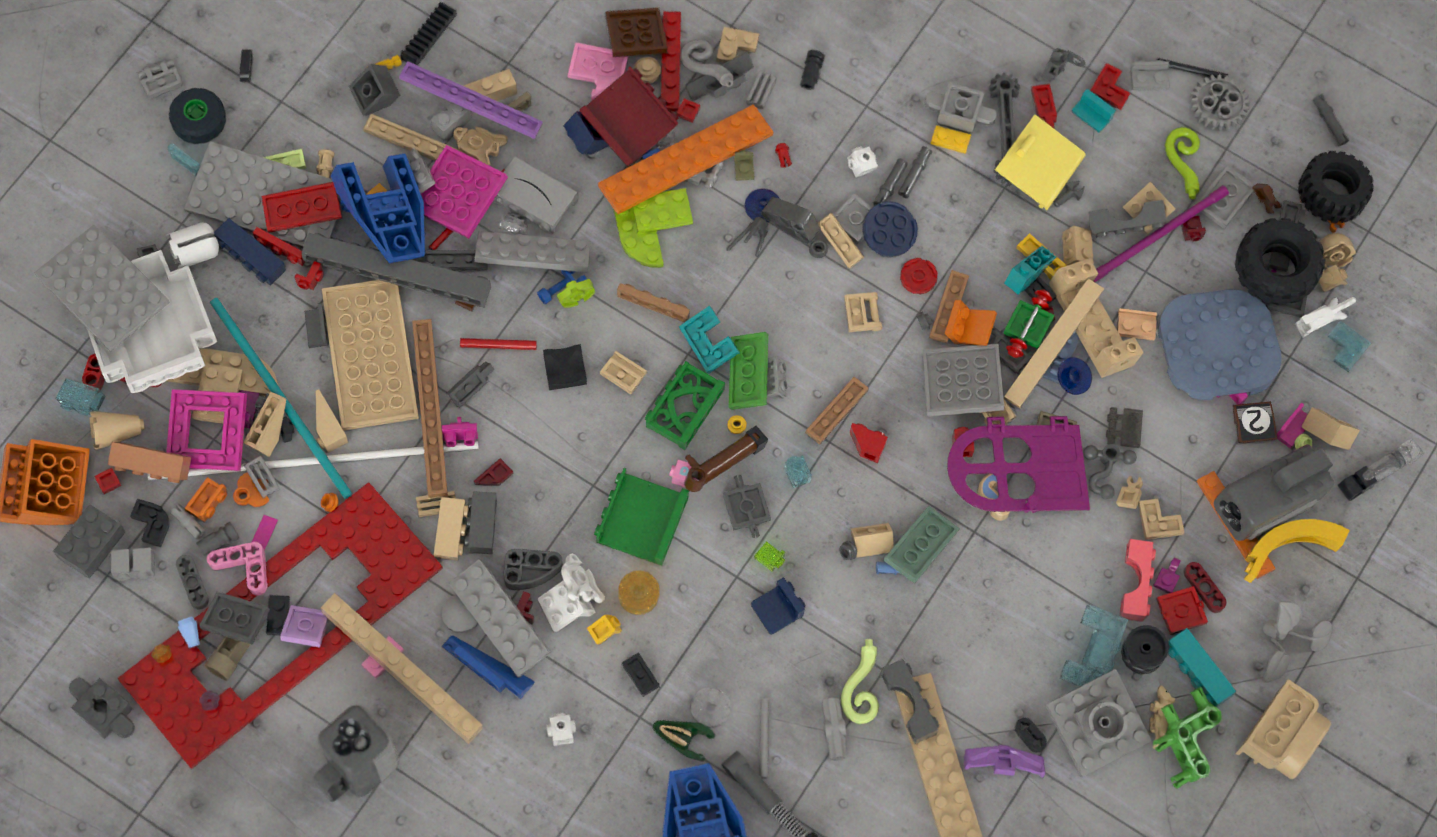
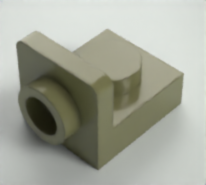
M739 151L735 153L736 181L754 180L753 152Z

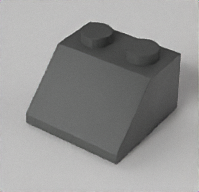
M370 64L349 85L363 116L391 106L400 96L387 67L384 65Z

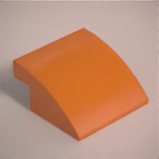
M31 439L27 446L7 443L4 447L0 475V522L27 525L74 524L82 514L90 449Z

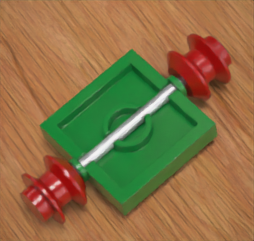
M1046 290L1035 291L1037 297L1031 299L1034 306L1022 300L1019 301L1004 330L1005 335L1012 337L1010 339L1012 345L1006 347L1010 356L1014 358L1023 357L1024 353L1022 350L1027 349L1026 344L1037 349L1041 345L1055 316L1042 310L1049 307L1047 302L1052 301L1050 293Z

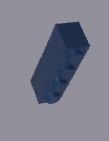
M230 218L214 232L219 248H225L229 251L228 254L234 260H240L243 267L249 272L252 270L262 283L266 282L271 286L286 271L283 261Z

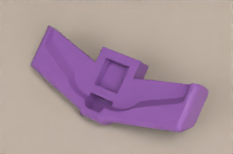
M1007 745L965 749V770L975 767L993 766L994 774L1014 776L1015 768L1038 774L1044 778L1045 766L1044 757Z

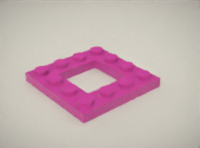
M172 389L166 452L191 457L189 468L241 471L247 394ZM191 410L224 412L221 450L188 448Z

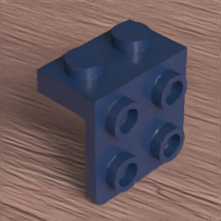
M784 577L777 581L775 588L751 602L754 612L771 635L803 617L806 606L801 597L797 598L792 583L790 581L787 582Z

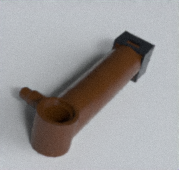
M756 425L748 430L745 436L700 465L690 454L686 455L685 459L691 466L684 481L686 489L691 492L700 491L705 484L752 453L755 455L763 450L769 439Z

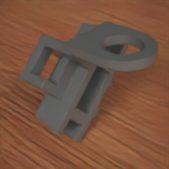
M1057 48L1053 50L1042 77L1051 82V79L1054 80L1057 75L1065 70L1064 67L1067 62L1078 67H1084L1085 61L1082 57L1069 50L1065 51Z

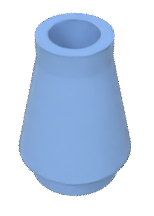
M193 617L178 621L179 627L177 628L187 642L188 647L200 645L197 621H194Z

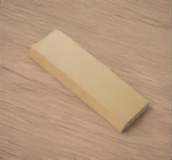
M833 213L828 214L818 222L820 230L849 269L864 258Z

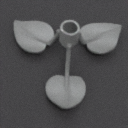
M1280 601L1277 622L1269 620L1263 628L1264 633L1272 637L1271 641L1280 649L1271 655L1263 681L1267 683L1279 679L1287 671L1289 656L1284 654L1285 649L1278 640H1284L1287 634L1311 640L1310 649L1316 652L1321 651L1331 639V623L1327 620L1319 621L1312 630V636L1291 631L1301 618V608L1295 603Z

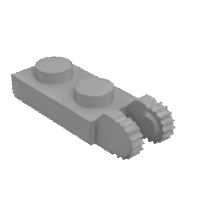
M413 148L411 152L416 160L411 163L408 156L407 159L421 194L436 182L425 160Z

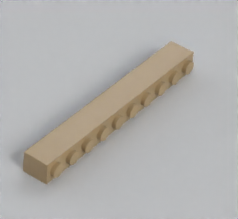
M334 593L322 605V614L468 744L481 732L482 724L338 595Z

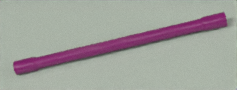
M1224 185L1217 188L1206 198L1163 225V227L1149 234L1106 264L1096 268L1098 275L1093 282H1097L1122 263L1213 203L1229 195L1227 188Z

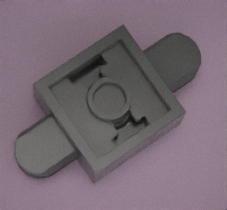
M76 678L71 681L69 691L78 700L71 707L72 710L105 739L112 731L122 738L130 737L135 729L134 723L127 717L133 708L101 678L92 686L83 678Z

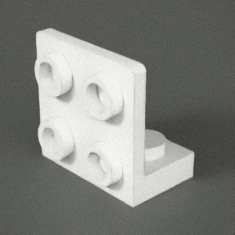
M564 580L538 598L554 632H558L580 616L590 617L596 613L590 601L585 602L581 596L575 601L568 597V587Z

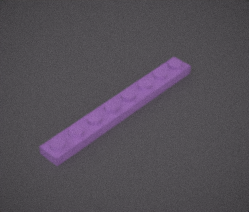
M408 61L400 73L399 79L533 139L536 138L543 121Z

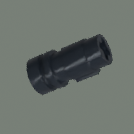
M818 50L808 51L805 60L806 66L801 77V87L808 90L814 89L820 76L819 70L822 68L825 59L824 53Z

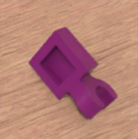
M1174 557L1168 570L1162 567L1153 586L1168 594L1172 593L1180 577L1175 572L1181 560Z

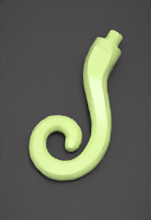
M865 639V646L861 647L860 665L849 677L841 693V707L845 716L857 724H865L872 721L879 710L876 696L867 691L858 693L855 696L854 704L859 707L862 701H869L870 709L864 714L857 713L851 704V696L854 689L869 674L875 664L877 647L873 646V639Z

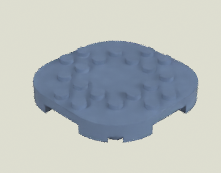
M1234 289L1187 294L1171 301L1162 313L1158 325V337L1162 341L1168 365L1167 373L1174 386L1178 390L1182 389L1187 392L1189 397L1199 400H1213L1214 396L1249 392V395H1255L1266 390L1276 378L1281 366V350L1271 314L1264 303L1257 297H1253L1245 291Z

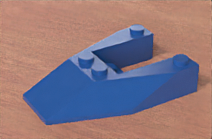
M406 153L388 156L383 165V170L391 191L375 194H365L354 162L336 165L331 174L336 192L388 263L424 257V202Z
M709 763L669 772L663 837H747L741 814Z

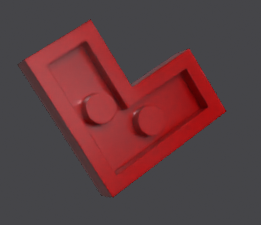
M1106 63L1090 91L1104 102L1122 110L1130 96V92L1115 85L1122 70Z

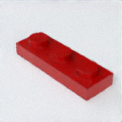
M256 227L253 231L254 238L264 247L270 248L276 255L287 257L293 264L298 263L303 266L306 262L303 260L302 251L259 227Z

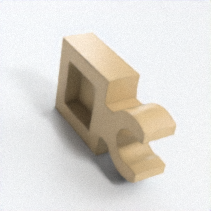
M1129 476L1127 478L1128 487L1122 486L1116 503L1118 507L1136 509L1142 494L1140 488L1143 486V481L1139 477L1138 481L1133 483L1132 476Z

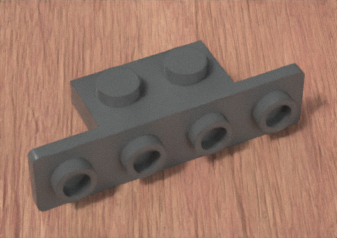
M744 52L721 65L733 75L732 86H723L715 77L703 74L685 85L690 99L694 101L706 93L711 94L715 98L721 97L730 89L738 88L741 83L746 81L743 73L753 68L749 53Z

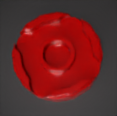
M914 258L903 265L900 280L907 291L913 294H924L934 288L937 283L938 273L936 267L930 261Z

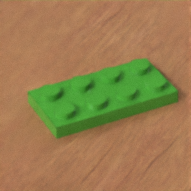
M760 332L731 337L740 353L730 359L729 408L735 410L767 405L768 334Z

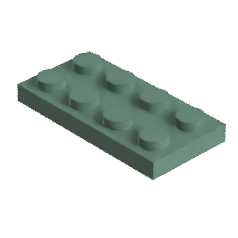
M928 506L886 555L884 561L915 584L958 533L960 528Z

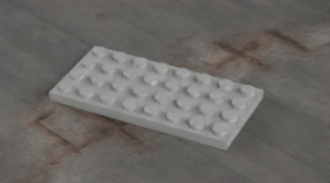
M210 141L184 210L222 223L230 218L242 229L253 232L256 227L268 232L261 196L333 181L324 176ZM339 196V202L342 211L341 198ZM338 219L271 232L270 234L286 243L303 248L308 233H320L327 238H332Z

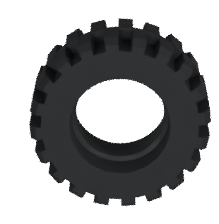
M1329 151L1328 154L1327 152L1320 153L1312 158L1299 179L1298 193L1302 203H1305L1304 207L1308 211L1313 212V216H1318L1325 222L1329 220L1331 223H1338V221L1345 223L1348 220H1353L1362 213L1374 191L1373 177L1369 175V169L1363 166L1364 163L1361 160L1358 161L1354 155L1350 154L1349 156L1346 152L1340 151L1336 153V151ZM1323 179H1332L1340 182L1345 186L1349 195H1339L1330 191L1325 186Z

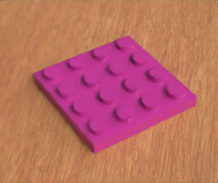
M446 145L430 169L436 183L421 193L424 202V217L469 239L507 180V174Z

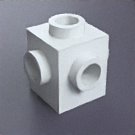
M857 147L847 157L848 165L853 170L856 178L871 173L878 167L875 154L871 151L870 147Z
M559 713L550 718L547 732L548 737L552 736L554 746L573 743L572 733L576 732L575 721H570V715Z

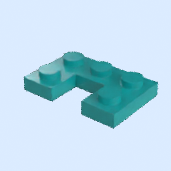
M710 305L679 326L708 374L740 353L729 336L713 346L706 332L721 323Z

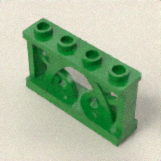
M685 361L683 366H678L673 381H668L663 396H658L653 411L649 410L645 417L646 428L674 442L683 450H686L725 390V382L715 379ZM686 375L695 376L697 379L696 386H692L691 379L689 383H684L683 378ZM701 380L713 386V389L700 386ZM693 394L692 401L694 407L698 410L697 413L684 412L677 416L674 399ZM697 394H700L699 398H704V402H697ZM663 414L666 418L662 422H668L670 419L672 422L669 425L661 426L657 423V417ZM684 417L691 419L690 423H685L684 420L680 422V420ZM675 426L682 436L680 437L669 430Z

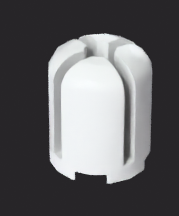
M201 222L165 235L166 239H171L169 241L170 251L175 264H180L178 269L215 258L218 255V241L214 236L212 227L207 223Z

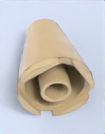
M99 411L89 412L91 415L89 417L91 437L95 438L94 450L110 446L112 442H121L141 435V430H144V421L139 419L138 415Z

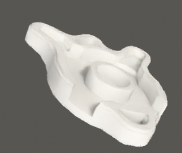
M569 554L561 569L563 580L568 587V597L573 601L581 596L585 602H589L592 599L597 603L603 602L605 596L597 587L590 569L585 571L580 566L582 562L575 554Z

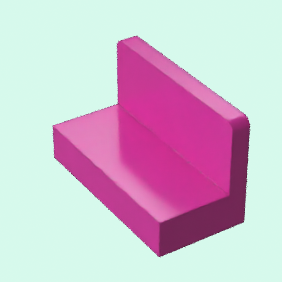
M1303 403L1298 406L1277 433V439L1290 449L1295 444L1296 438L1305 431L1302 428V424L1308 414L1302 410L1304 407Z

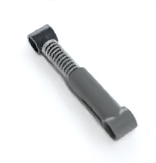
M735 751L721 764L723 769L733 779L738 781L767 814H773V817L778 819L780 825H783L785 830H788V833L793 835L792 837H819L814 832L806 831V828L803 829V825L800 826L801 823L795 820L796 817L793 818V815H790L791 812L788 813V809L785 810L786 807H783V804L781 805L782 799L753 770L739 751Z

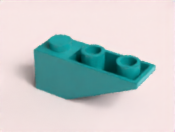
M1042 245L1012 268L1004 284L1019 295L1056 259V256Z

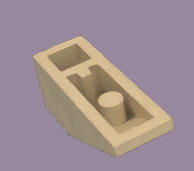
M318 389L316 390V430L319 438L316 441L322 449L325 448L327 453H330L347 444L348 440Z
M270 392L243 442L244 444L268 457L271 456L279 441L286 398Z

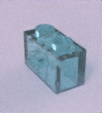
M65 378L56 396V400L61 404V408L67 411L76 410L79 414L88 416L89 412L99 411L106 396L99 388Z

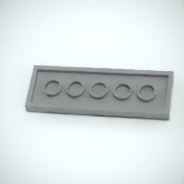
M478 231L475 262L588 272L590 241Z
M478 559L449 583L518 677L523 676L551 653L481 559Z

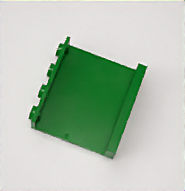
M623 468L622 473L617 474L615 491L611 490L609 494V506L603 509L601 518H603L602 523L596 526L594 532L596 543L662 566L688 501L689 490L682 488L681 492H677L627 474V468Z

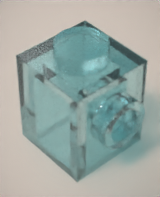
M803 455L788 458L785 462L784 470L792 488L794 489L811 482L812 475Z

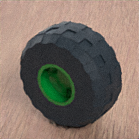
M191 88L181 92L173 99L169 108V120L172 129L179 138L185 142L200 144L215 139L223 131L226 123V113L222 101L214 92L204 88Z

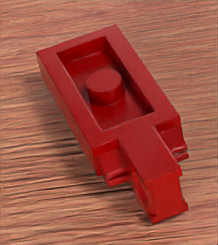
M1050 84L1032 86L1031 92L1037 116L1052 128H1055L1054 123L1057 121V112Z

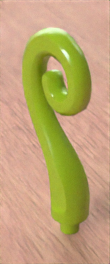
M1179 127L1168 134L1165 141V151L1172 165L1184 178L1185 193L1189 194V199H1195L1196 194L1200 192L1198 177L1178 156L1175 151V141L1179 137L1189 138L1192 146L1187 147L1183 141H1179L1177 148L1184 155H1192L1198 151L1200 139L1193 130Z

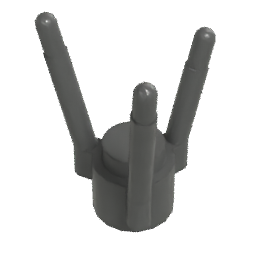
M756 217L753 223L750 222L748 227L726 250L729 251L750 231L744 243H747L753 235L756 237L761 235L755 254L758 257L765 236L768 233L766 230L768 223L763 218Z

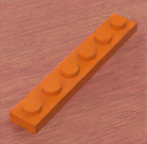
M1215 471L1199 478L1196 482L1215 510L1214 500L1225 487ZM1215 510L1243 557L1246 558L1250 550L1258 542V539L1236 540ZM1268 556L1257 575V579L1275 570V566Z

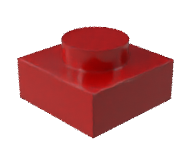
M684 98L676 115L693 123L701 105Z
M112 467L94 476L104 495L122 486Z

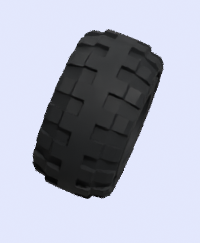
M1276 218L1266 219L1263 223H1257L1251 227L1239 244L1235 261V270L1239 274L1238 279L1243 287H1247L1249 294L1253 297L1261 298L1262 302L1287 305L1289 302L1296 303L1301 301L1314 290L1322 276L1325 267L1322 244L1316 240L1317 236L1312 230L1308 231L1305 225L1299 221L1294 223L1289 218H1281V220ZM1269 252L1282 253L1293 262L1295 272L1289 275L1275 274L1265 266L1262 256Z

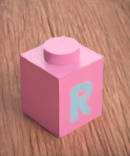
M678 460L676 466L672 465L669 475L672 476V484L685 487L684 481L691 468L688 462Z

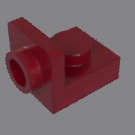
M1199 215L1192 217L1181 225L1185 241H1199L1206 233L1205 227L1202 228Z
M523 591L517 608L528 623L533 625L534 616L526 613L530 612L533 605L531 594Z

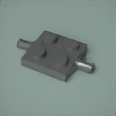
M993 326L991 334L995 336V341L992 344L999 345L1000 361L1018 373L1023 366L1028 364L1038 349L1026 344L1027 349L1022 350L1024 353L1023 357L1014 358L1010 356L1006 347L1012 345L1010 343L1012 337L1004 334L1005 329L999 331Z
M736 475L734 479L737 487L731 491L723 492L733 531L741 528H750L752 538H755V536L757 538L760 536L757 525L771 521L760 483L744 485L742 475Z

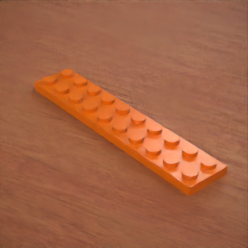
M753 104L598 182V187L618 215L734 156L735 153L744 151L773 136L774 132Z

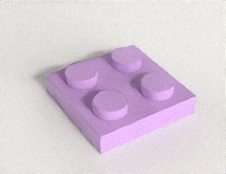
M291 605L281 633V641L320 647L329 619L322 614L321 610Z

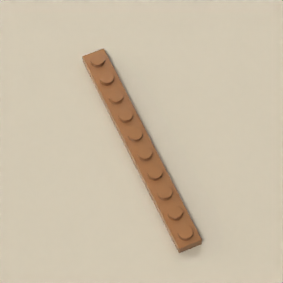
M415 320L412 323L428 498L448 496L432 320Z

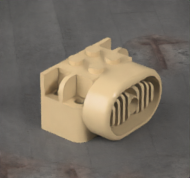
M1288 679L1271 700L1236 754L1240 756L1244 752L1254 759V764L1260 763L1268 769L1275 768L1289 779H1294L1304 768L1331 727V721L1317 712L1319 703L1313 695Z

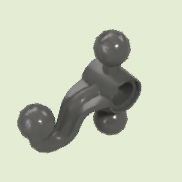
M1114 444L1106 445L1103 450H1098L1093 445L1085 447L1083 453L1086 459L1094 460L1099 457L1105 465L1104 471L1097 472L1090 477L1089 487L1091 491L1101 495L1104 499L1112 498L1115 493L1112 485L1105 484L1099 487L1096 484L1097 480L1108 477L1112 473L1113 465L1117 460H1122L1127 465L1135 463L1137 459L1136 453L1132 450H1126L1121 453L1120 449ZM1106 452H1112L1114 458L1107 457Z

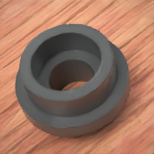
M816 240L810 244L809 252L814 258H823L828 252V247L822 240ZM820 248L822 251L817 252L815 249Z
M923 311L920 312L917 319L922 330L930 329L929 325L932 322L928 313L924 315Z
M850 541L843 542L839 548L842 558L845 560L855 559L857 557L856 546Z

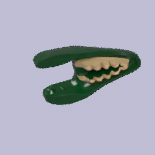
M659 720L653 724L655 733L666 743L687 758L701 762L705 760L703 754L688 750L692 738L697 734L706 736L708 739H714L716 736L709 727L696 722Z

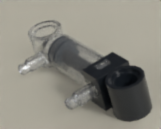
M1411 438L1368 467L1365 466L1355 472L1354 475L1345 478L1338 484V487L1348 501H1352L1407 464L1418 460L1424 455V452L1415 440Z

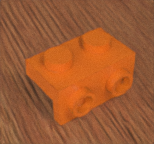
M207 477L184 508L185 511L206 522L208 518L210 519L214 515L215 508L219 502L222 503L227 496L225 485L222 483L219 485Z

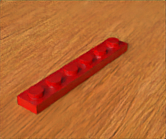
M663 11V30L667 44V53L662 54L661 98L666 102L667 105L665 107L668 111L677 112L680 88L681 12Z

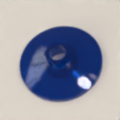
M764 188L752 191L745 200L747 215L752 220L760 217L769 222L763 217L761 212L772 197L779 198V196L774 191ZM761 201H765V202H767V203H766L765 205H763V204H761L760 202H761Z
M1071 357L1060 364L1057 377L1059 384L1066 392L1080 395L1090 388L1092 372L1085 361L1080 358Z

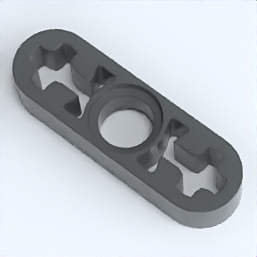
M182 555L177 559L176 567L187 596L195 609H203L209 602L207 593L192 557ZM184 561L190 563L188 564L190 573H187L185 568L181 567ZM192 577L198 579V583L194 587L187 585L188 579ZM198 591L200 597L202 598V603L198 604L194 592Z

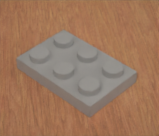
M1227 166L1199 200H1203L1222 185L1227 188L1229 195L1201 211L1202 214L1224 229L1254 192L1252 188L1254 184Z

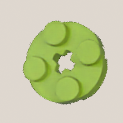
M591 279L578 283L575 280L566 284V289L557 294V298L564 308L579 305L578 301L584 299L585 302L595 294L594 285Z

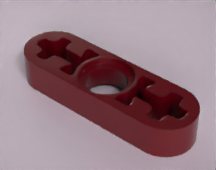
M1189 563L1184 570V576L1191 586L1195 587L1197 594L1208 609L1213 613H1220L1227 604L1226 598L1199 563ZM1191 569H1197L1196 575L1190 574ZM1200 584H1209L1210 591L1203 592L1200 589ZM1214 592L1215 594L1213 595V598H1212V596H1211V597L1208 599L1207 597L1210 596V595ZM1214 600L1220 601L1221 604L1214 606L1213 602Z

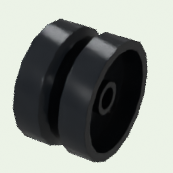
M1150 625L1138 626L1130 632L1122 645V660L1131 671L1138 674H1150L1156 671L1167 657L1169 651L1168 639L1157 627Z

